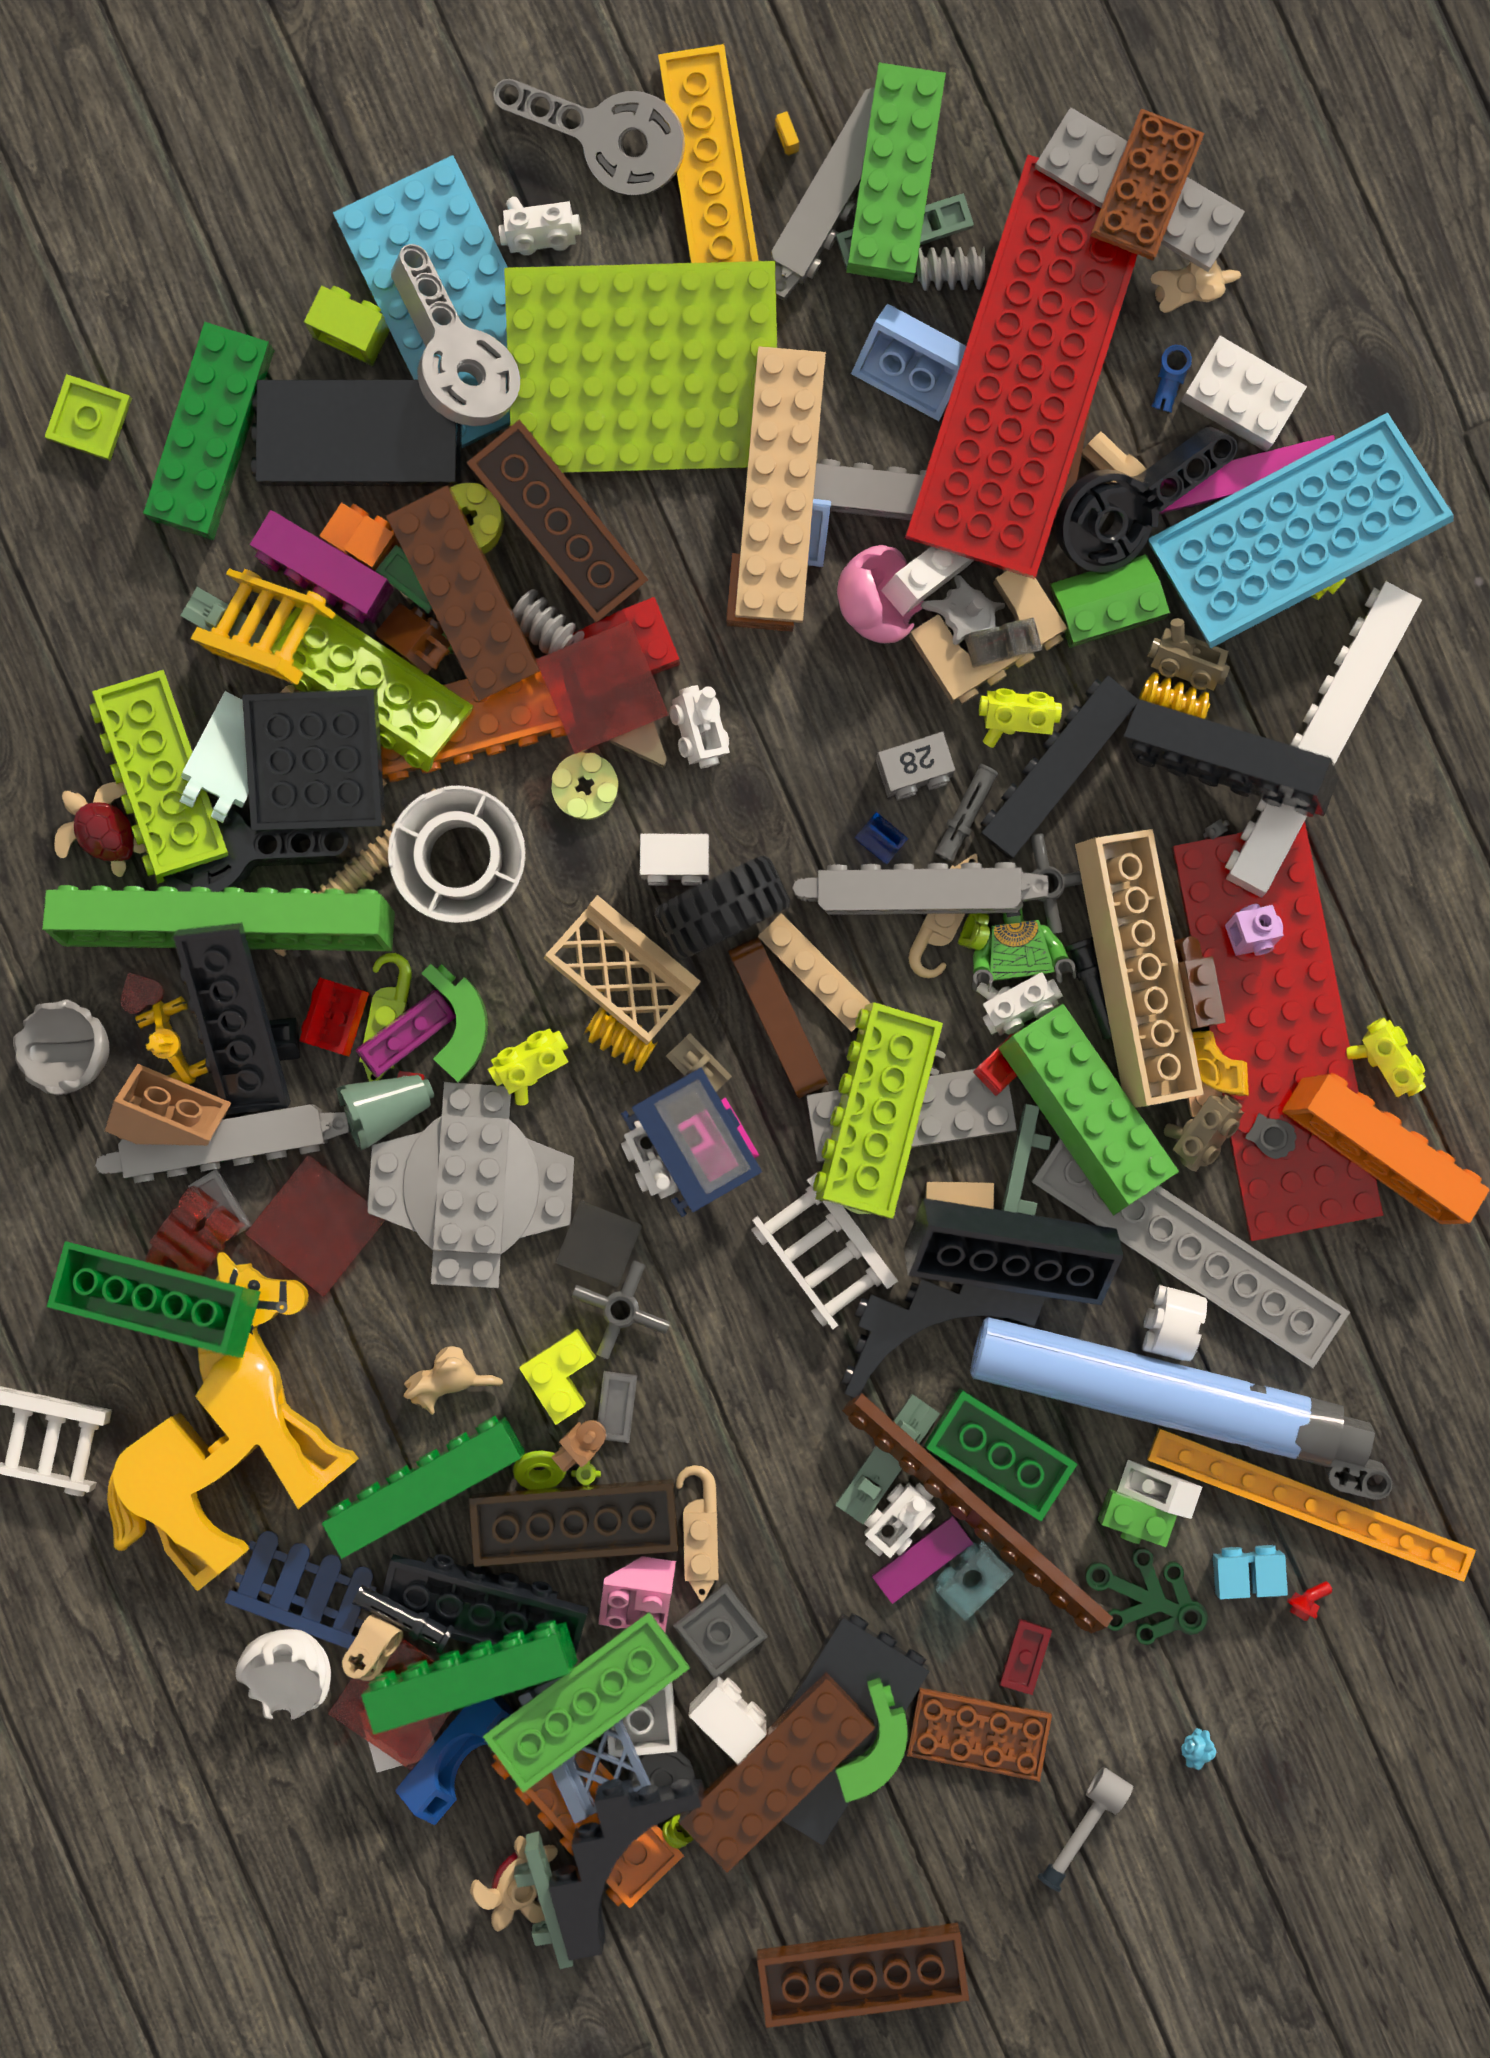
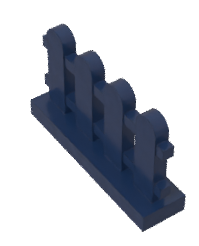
M271 1531L263 1532L259 1536L257 1543L250 1540L248 1546L253 1550L247 1569L244 1575L237 1573L235 1582L241 1584L237 1592L229 1590L225 1603L349 1649L356 1636L352 1635L354 1628H361L364 1620L358 1618L362 1608L352 1603L362 1584L376 1592L377 1588L371 1586L373 1581L372 1571L367 1567H359L354 1571L352 1578L339 1574L342 1562L335 1555L324 1557L320 1566L308 1562L310 1549L303 1543L294 1544L289 1554L277 1550L279 1538ZM273 1558L285 1562L276 1587L264 1583ZM304 1570L317 1574L307 1599L295 1595ZM336 1582L348 1586L339 1611L327 1607ZM260 1591L272 1595L269 1604L257 1600ZM292 1603L304 1607L301 1616L289 1612ZM323 1615L335 1619L333 1627L320 1623Z

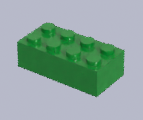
M959 1388L924 1444L926 1449L1039 1521L1043 1520L1077 1466L1073 1459L962 1388Z

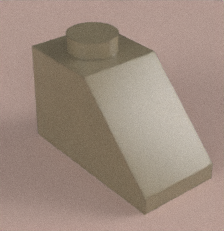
M630 699L628 704L620 701L603 736L604 740L665 769L668 764L652 716L646 713L648 707Z

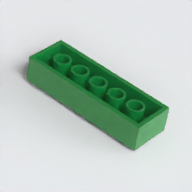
M204 322L143 512L150 521L214 540L255 413L252 399L257 390V380L266 379L274 354V349L268 341Z
M65 1241L47 1307L224 1355L243 1358L261 1292Z
M495 1415L485 1420L475 1428L477 1433L469 1437L467 1432H464L446 1444L447 1450L439 1453L436 1448L421 1456L416 1461L418 1466L410 1470L408 1465H405L394 1471L386 1478L388 1483L380 1486L377 1481L361 1490L356 1495L358 1500L351 1503L349 1498H346L332 1506L327 1511L328 1517L322 1522V1525L340 1558L343 1559L521 1459L526 1451L507 1417L498 1420Z
M555 1620L547 1621L537 1625L536 1630L524 1635L523 1630L515 1631L503 1636L504 1640L492 1645L491 1640L483 1641L471 1646L472 1650L461 1655L459 1650H455L439 1656L440 1660L429 1665L426 1660L407 1666L408 1670L396 1675L394 1670H390L375 1676L376 1680L371 1681L369 1687L361 1695L373 1734L570 1674L578 1659L566 1622L556 1625Z

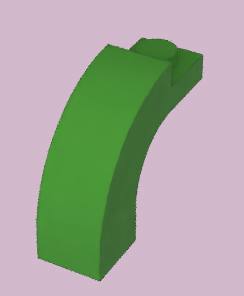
M430 964L421 974L448 998L456 1014V1028L453 1037L437 1054L434 1060L457 1082L461 1083L476 1066L484 1051L488 1035L486 1009L480 994L467 978L464 977L455 986L452 982L456 977L441 964L436 968Z
M880 1678L867 1681L878 1717V1732L874 1742L862 1754L842 1760L835 1767L845 1802L867 1796L883 1786L899 1767L906 1749L908 1730L904 1708L889 1709L890 1706L895 1705L890 1685L883 1687Z

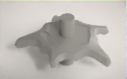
M960 575L955 576L957 589H950L945 599L923 601L921 603L922 609L939 613L944 617L945 624L954 632V645L959 644L966 638L969 639L997 632L995 612L1005 608L1004 603L993 602L986 598L981 591L973 589Z

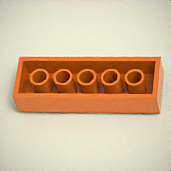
M1330 1073V1075H1317L1301 1079L1282 1110L1283 1113L1439 1224H1470L1490 1191L1489 1188L1480 1183L1482 1178L1468 1169L1462 1170L1454 1164L1455 1159L1451 1155L1441 1150L1436 1151L1427 1145L1429 1141L1423 1135L1415 1131L1409 1132L1401 1126L1402 1121L1398 1117L1388 1112L1382 1113L1375 1108V1102L1370 1097L1362 1093L1356 1094L1347 1088L1348 1083L1342 1077Z

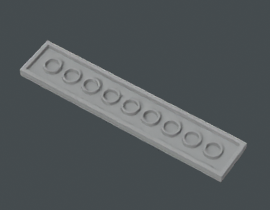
M1060 1138L1031 1180L1033 1184L1095 1225L1116 1228L1119 1240L1311 1368L1315 1367L1350 1313L1160 1186H1157L1113 1216Z

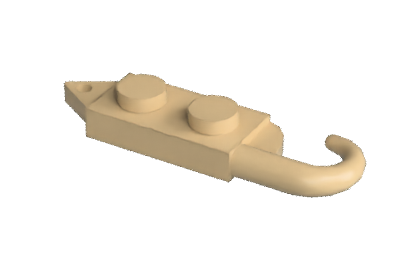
M973 854L957 866L952 865L950 869H961V864L969 863V860H974L975 863H978L977 854ZM927 914L908 956L909 965L914 973L927 979L935 978L942 974L946 968V963H941L935 969H926L921 964L922 954L927 944L934 946L948 945L953 940L965 914Z
M692 1465L679 1473L676 1479V1488L681 1489L684 1480L692 1475L698 1476L702 1480L703 1498L689 1502L685 1506L683 1511L685 1581H689L700 1601L703 1602L714 1581L719 1580L716 1483L714 1476L708 1469ZM704 1589L705 1593L700 1594L699 1590Z

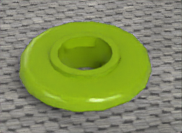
M543 1450L524 1454L521 1459L515 1462L513 1467L516 1481L521 1486L530 1490L553 1488L564 1479L566 1472H563L552 1459L555 1453ZM536 1467H545L546 1469H544V1470H534L533 1468H536Z

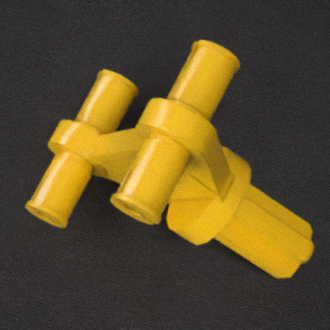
M180 996L165 1004L162 1001L153 1004V1009L136 1015L135 1019L136 1021H142L137 1023L140 1029L155 1023L156 1031L149 1036L150 1041L146 1044V1049L158 1058L168 1059L176 1072L167 1076L190 1085L196 1081V1077L208 1073L206 1067L202 1068L206 1066V1058L192 1065L186 1062L180 1048V1037L173 1031L169 1022L171 1015L187 1009L186 1004H181L185 1000Z

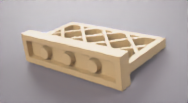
M598 895L544 956V959L646 1045L650 1043L701 982ZM585 921L597 930L598 940L581 941L579 928ZM574 935L575 941H568ZM605 946H617L622 950L624 962H607ZM581 947H599L601 963H583ZM561 948H576L577 963L565 964L556 954ZM625 968L626 984L609 985L607 969ZM631 968H643L647 971L650 983L632 984ZM601 969L603 985H590L585 980L584 970ZM668 989L678 999L673 1005L658 1006L657 990ZM651 990L652 1006L635 1007L633 991ZM627 991L629 1007L615 1006L611 1002L610 992ZM653 1012L655 1026L649 1033L637 1024L636 1013ZM659 1012H666L660 1019Z

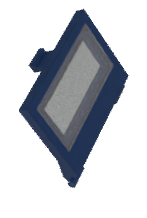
M702 1067L631 1107L634 1114L629 1116L627 1111L621 1113L630 1131L636 1129L633 1122L639 1120L679 1188L684 1200L679 1201L675 1197L671 1201L681 1217L687 1215L684 1210L687 1206L690 1207L692 1212H695L762 1173L760 1166L737 1129L740 1126L739 1121L731 1108H725Z

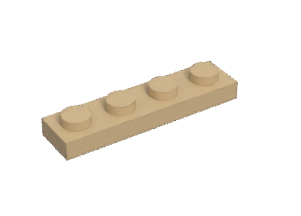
M781 913L758 935L759 939L852 1032L855 1029L859 1010L861 1008L864 1009L865 1005L870 1004V1002Z

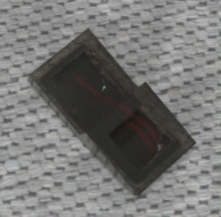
M1034 618L1005 623L999 627L964 635L973 668L1043 650Z

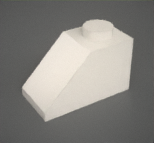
M1128 1460L1117 1492L1167 1513L1191 1519L1202 1487L1177 1476Z

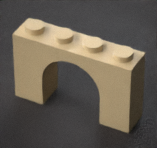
M1006 571L996 577L993 583L1012 612L1016 626L1029 625L1035 647L1034 650L1029 651L1025 639L1016 638L1013 643L1014 655L975 664L971 654L963 650L959 644H953V635L939 614L910 632L909 638L951 704L957 700H960L962 704L966 703L979 694L976 689L986 682L990 686L996 684L1007 676L1005 673L1006 669L1014 664L1021 668L1036 658L1033 654L1036 650L1043 646L1046 650H1049L1064 640L1061 635L1065 633L1067 627L1036 578L1034 580Z

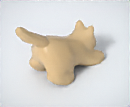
M1217 260L1209 272L1190 262L1187 267L1179 270L1157 271L1152 274L1151 282L1159 285L1155 291V298L1160 302V311L1167 313L1194 300L1210 302L1220 298L1226 290L1224 284L1238 280L1241 277V273L1235 270L1221 271L1220 266L1216 263Z
M450 1346L443 1348L436 1355L433 1369L418 1371L404 1383L408 1389L404 1393V1397L411 1399L413 1404L428 1410L433 1415L435 1403L440 1396L459 1392L470 1386L503 1385V1380L493 1375H476L473 1366L465 1358L463 1350L459 1347Z

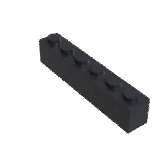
M1109 675L1103 682L1099 679L1093 682L1085 692L1089 699L1082 708L1078 705L1073 707L1064 719L1068 723L1067 727L1061 734L1054 731L1043 745L1047 752L1040 760L1033 757L1022 771L1027 777L1019 786L1012 783L1001 797L1006 803L998 813L991 809L980 823L985 828L980 836L1010 860L1022 848L1136 706L1138 699Z

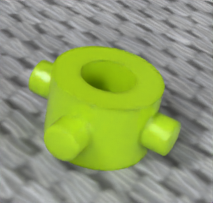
M589 1461L582 1468L579 1466L577 1470H572L571 1476L576 1477L583 1486H588L596 1477H601V1471H596Z

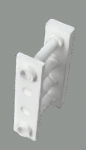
M816 1172L806 1179L810 1186L805 1189L807 1192L766 1223H763L759 1216H756L752 1219L756 1226L751 1230L762 1245L769 1242L816 1306L811 1312L822 1327L829 1324L834 1329L838 1326L832 1317L834 1314L873 1285L878 1287L883 1283L888 1289L898 1280L842 1205L815 1200L817 1191H813V1184L818 1173ZM823 1202L830 1211L825 1216L827 1220L784 1251L772 1234L814 1203L819 1205ZM843 1229L850 1238L845 1243L847 1247L803 1278L792 1261L834 1230L839 1232ZM863 1256L870 1265L865 1270L867 1274L823 1305L812 1289L853 1258L858 1260Z
M0 1386V1405L13 1407L12 1412L15 1413L5 1463L0 1462V1474L65 1487L64 1493L75 1496H84L85 1492L94 1490L97 1482L84 1480L94 1431L99 1429V1425L104 1426L110 1422L112 1410ZM33 1411L46 1414L45 1419L48 1420L38 1470L18 1466L28 1418L33 1415ZM66 1418L79 1421L78 1426L81 1427L71 1477L51 1473L61 1424L66 1422Z

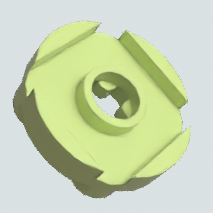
M580 752L568 756L558 765L552 775L551 789L555 802L564 813L574 818L592 820L601 817L611 809L617 797L619 783L615 770L607 760L596 753ZM582 777L587 781L591 779L594 781V785L590 787L592 793L586 795L583 791L579 793L576 791L575 787L579 785L578 780Z

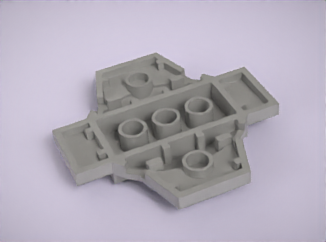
M444 1082L442 1116L434 1120L423 1132L372 1145L367 1213L417 1232L424 1243L433 1250L432 1285L499 1288L500 1258L502 1253L511 1248L519 1238L570 1225L574 1157L527 1139L520 1129L509 1120L511 1094L508 1093L505 1086L497 1087V1085Z

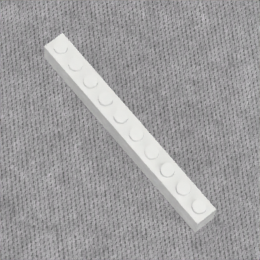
M1387 581L1380 590L1376 588L1372 590L1365 603V606L1370 608L1364 619L1361 617L1357 618L1349 635L1354 637L1350 647L1348 648L1343 645L1334 661V664L1339 666L1334 677L1327 675L1318 691L1323 697L1318 706L1313 703L1303 719V722L1308 725L1303 735L1296 733L1290 744L1291 746L1330 757L1335 765L1422 601L1420 598ZM1261 798L1256 808L1261 811V814L1256 823L1250 820L1241 836V839L1246 841L1240 852L1233 851L1225 868L1230 870L1226 879L1262 898L1268 891L1307 816L1297 813L1294 810L1295 807L1282 804L1281 807L1272 806L1265 803Z

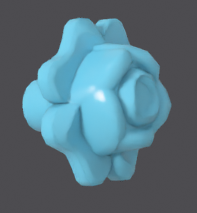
M1196 1728L1192 1735L1185 1738L1181 1746L1182 1755L1186 1758V1766L1189 1768L1194 1767V1769L1200 1770L1205 1763L1210 1762L1216 1756V1749L1210 1740V1733L1206 1730L1202 1731Z

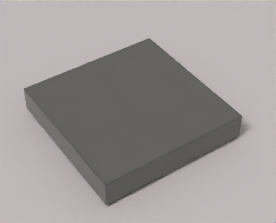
M727 1583L723 1584L703 1602L699 1603L673 1624V1627L714 1679L768 1637Z

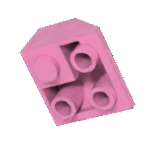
M642 1556L604 1578L598 1624L616 1629H627L650 1611L665 1632L676 1561Z

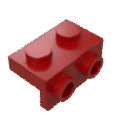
M320 977L316 987L313 989L310 1008L302 1024L300 1042L349 1057L369 992Z

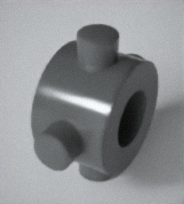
M1221 818L1205 828L1204 838L1213 840L1228 830L1227 827L1230 825L1229 821H1223Z

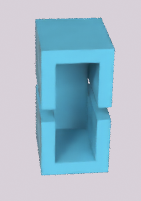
M1256 1546L1255 1552L1243 1553L1240 1547H1227L1221 1549L1222 1554H1213L1215 1595L1219 1599L1250 1598L1248 1563H1250L1252 1593H1256V1597L1288 1596L1285 1554L1280 1550H1276L1275 1546Z

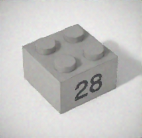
M943 732L878 752L876 757V763L887 797L896 796L897 801L916 795L917 788L926 785L929 790L943 787L948 784L949 778L955 772Z

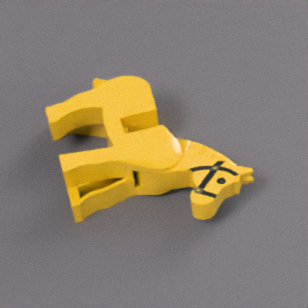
M224 1252L217 1255L219 1275L215 1280L261 1292L243 1358L198 1348L203 1384L195 1397L226 1435L208 1447L180 1412L165 1420L120 1454L110 1476L107 1493L108 1509L113 1525L114 1548L118 1551H124L142 1537L146 1531L147 1519L154 1523L166 1554L197 1592L250 1548L244 1540L224 1533L211 1523L202 1510L196 1491L206 1487L229 1472L259 1445L299 1509L359 1459L352 1450L341 1448L332 1443L317 1426L288 1406L280 1371L258 1334L257 1327L273 1319L278 1313L291 1315L303 1310L308 1304L307 1289L296 1280H278L264 1277L258 1270L252 1267V1263L236 1265Z

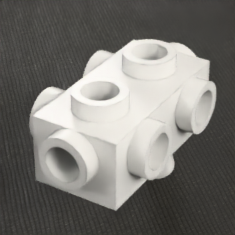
M511 197L506 202L509 210H503L504 224L499 225L501 245H508L510 253L519 252L523 255H530L537 249L551 247L557 251L565 250L569 245L576 244V235H581L580 218L578 214H572L570 201L523 208L517 197Z
M698 685L679 690L680 696L672 700L673 705L670 707L669 715L672 723L679 725L682 736L678 742L680 754L684 758H688L689 765L699 763L700 769L719 764L718 758L730 753L728 748L729 737L721 723L719 715L720 705L715 698V690L711 687L699 690Z
M1043 972L1013 988L1006 986L998 991L992 986L991 991L988 992L987 984L981 982L976 990L989 1000L983 1004L988 1014L982 1018L991 1035L996 1032L1002 1035L1019 1031L1024 1026V1022L1034 1017L1041 1018L1054 1010V1006L1059 1004L1057 999L1063 997L1055 980L1047 981Z
M639 1120L634 1122L636 1129L624 1134L626 1141L621 1143V1146L628 1161L630 1162L635 1159L640 1172L636 1173L635 1177L642 1192L649 1190L651 1196L658 1193L660 1199L678 1192L676 1183L655 1147L652 1146L650 1149H643L641 1147V1139L648 1135Z
M910 1482L905 1487L898 1484L886 1498L891 1503L882 1512L876 1509L864 1522L868 1527L864 1531L865 1536L868 1538L865 1544L879 1557L885 1553L891 1558L895 1552L900 1556L912 1543L913 1540L909 1538L917 1528L925 1529L935 1517L932 1513L935 1506L930 1501L934 1496L929 1494L921 1483H918L916 1487ZM885 1525H891L894 1528V1533L889 1537L881 1533Z

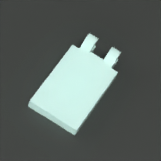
M226 691L220 699L180 777L188 781L180 802L193 807L201 789H204L219 797L211 817L222 823L232 804L242 808L249 795L242 699Z

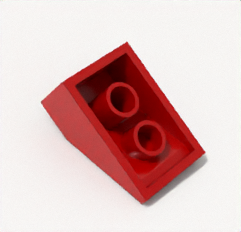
M655 597L624 608L579 630L584 632V639L578 649L569 656L587 701L680 665L678 654Z

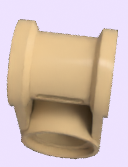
M371 1614L362 1624L357 1637L342 1660L344 1672L354 1679H361L363 1681L374 1680L375 1676L381 1674L390 1656L400 1645L403 1631L380 1617ZM361 1660L366 1665L364 1669L359 1664Z

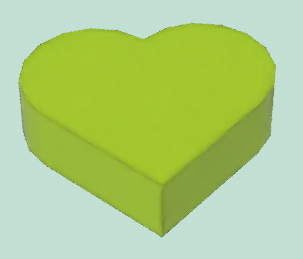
M970 913L965 921L958 944L974 950L984 948L990 935L988 927L989 915L987 913Z

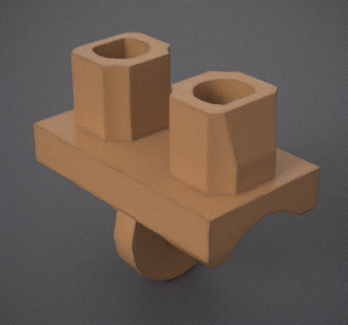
M587 1420L582 1424L578 1422L559 1441L562 1446L552 1456V1459L563 1472H566L576 1462L582 1468L590 1461L606 1440L604 1426L595 1420Z

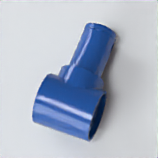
M1172 345L1162 355V365L1158 377L1161 379L1151 405L1153 408L1160 410L1163 399H1166L1163 411L1172 413L1179 386L1184 384L1187 372L1192 364L1191 353L1182 345ZM1173 352H1181L1187 359L1186 365L1180 370H1173L1167 364V358Z

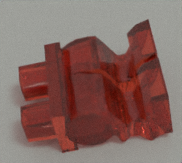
M193 1185L188 1187L179 1199V1206L170 1212L171 1214L161 1225L157 1234L150 1240L149 1243L153 1246L150 1248L145 1261L164 1266L171 1259L179 1265L177 1270L205 1276L210 1267L216 1262L218 1253L225 1251V1242L236 1236L245 1224L240 1222L237 1216L223 1205L216 1208L219 1202L201 1188ZM210 1215L205 1221L204 1228L199 1230L200 1220Z

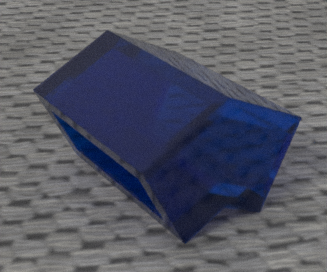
M877 812L855 837L856 841L885 865L891 861L909 839Z

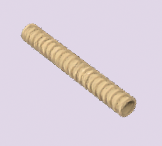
M393 828L389 831L385 829L383 831L385 835L382 837L377 836L374 844L369 843L366 851L362 849L359 852L361 855L358 858L354 856L351 859L353 862L350 865L347 863L343 865L345 869L342 872L340 870L336 871L337 876L335 878L329 877L327 879L328 884H321V890L318 892L314 890L312 893H324L325 889H340L345 891V894H357V889L359 887L364 888L367 880H374L373 875L375 873L378 875L382 873V867H389L388 847ZM274 950L279 956L284 957L286 955V950Z

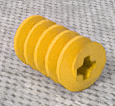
M1153 672L1145 681L1138 699L1202 719L1206 718L1210 706L1208 692L1204 691L1196 698V688L1192 686L1184 693V684L1180 681L1171 688V678L1168 677L1164 678L1159 684V674L1157 672Z
M600 1007L584 1032L585 1034L590 1031L588 1042L593 1044L601 1038L600 1049L602 1051H605L612 1045L611 1056L616 1058L624 1052L623 1064L628 1065L635 1059L634 1070L639 1072L657 1043L653 1044L652 1039L646 1045L612 1015H606L607 1011Z

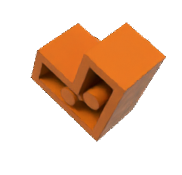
M341 502L320 534V538L375 571L395 545L400 547L401 545L389 522L380 516H376L373 520L369 517V513L353 503L349 508Z

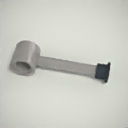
M1102 1767L1097 1772L1086 1792V1796L1094 1801L1054 1864H1049L1044 1873H1039L1037 1876L1045 1885L1057 1892L1061 1891L1060 1885L1066 1877L1064 1872L1103 1812L1107 1810L1116 1815L1129 1799L1133 1785L1105 1767Z

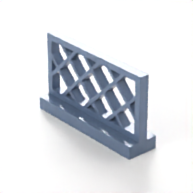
M561 1677L541 1686H536L520 1695L518 1699L521 1705H525ZM622 1719L614 1725L616 1731L609 1728L604 1732L598 1750L588 1745L581 1749L596 1756L591 1772L578 1767L575 1761L577 1753L552 1771L574 1823L597 1813L589 1790L593 1781L600 1784L608 1781V1779L595 1774L601 1758L618 1765L613 1779H619L623 1767L634 1771L640 1782V1785L633 1787L634 1791L651 1785ZM608 1736L621 1740L624 1750L620 1759L603 1752ZM627 1756L631 1763L625 1761ZM583 1777L588 1778L587 1783H585Z

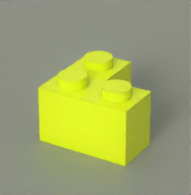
M576 1329L519 1367L555 1425L583 1408L586 1404L569 1377L596 1358L579 1329Z

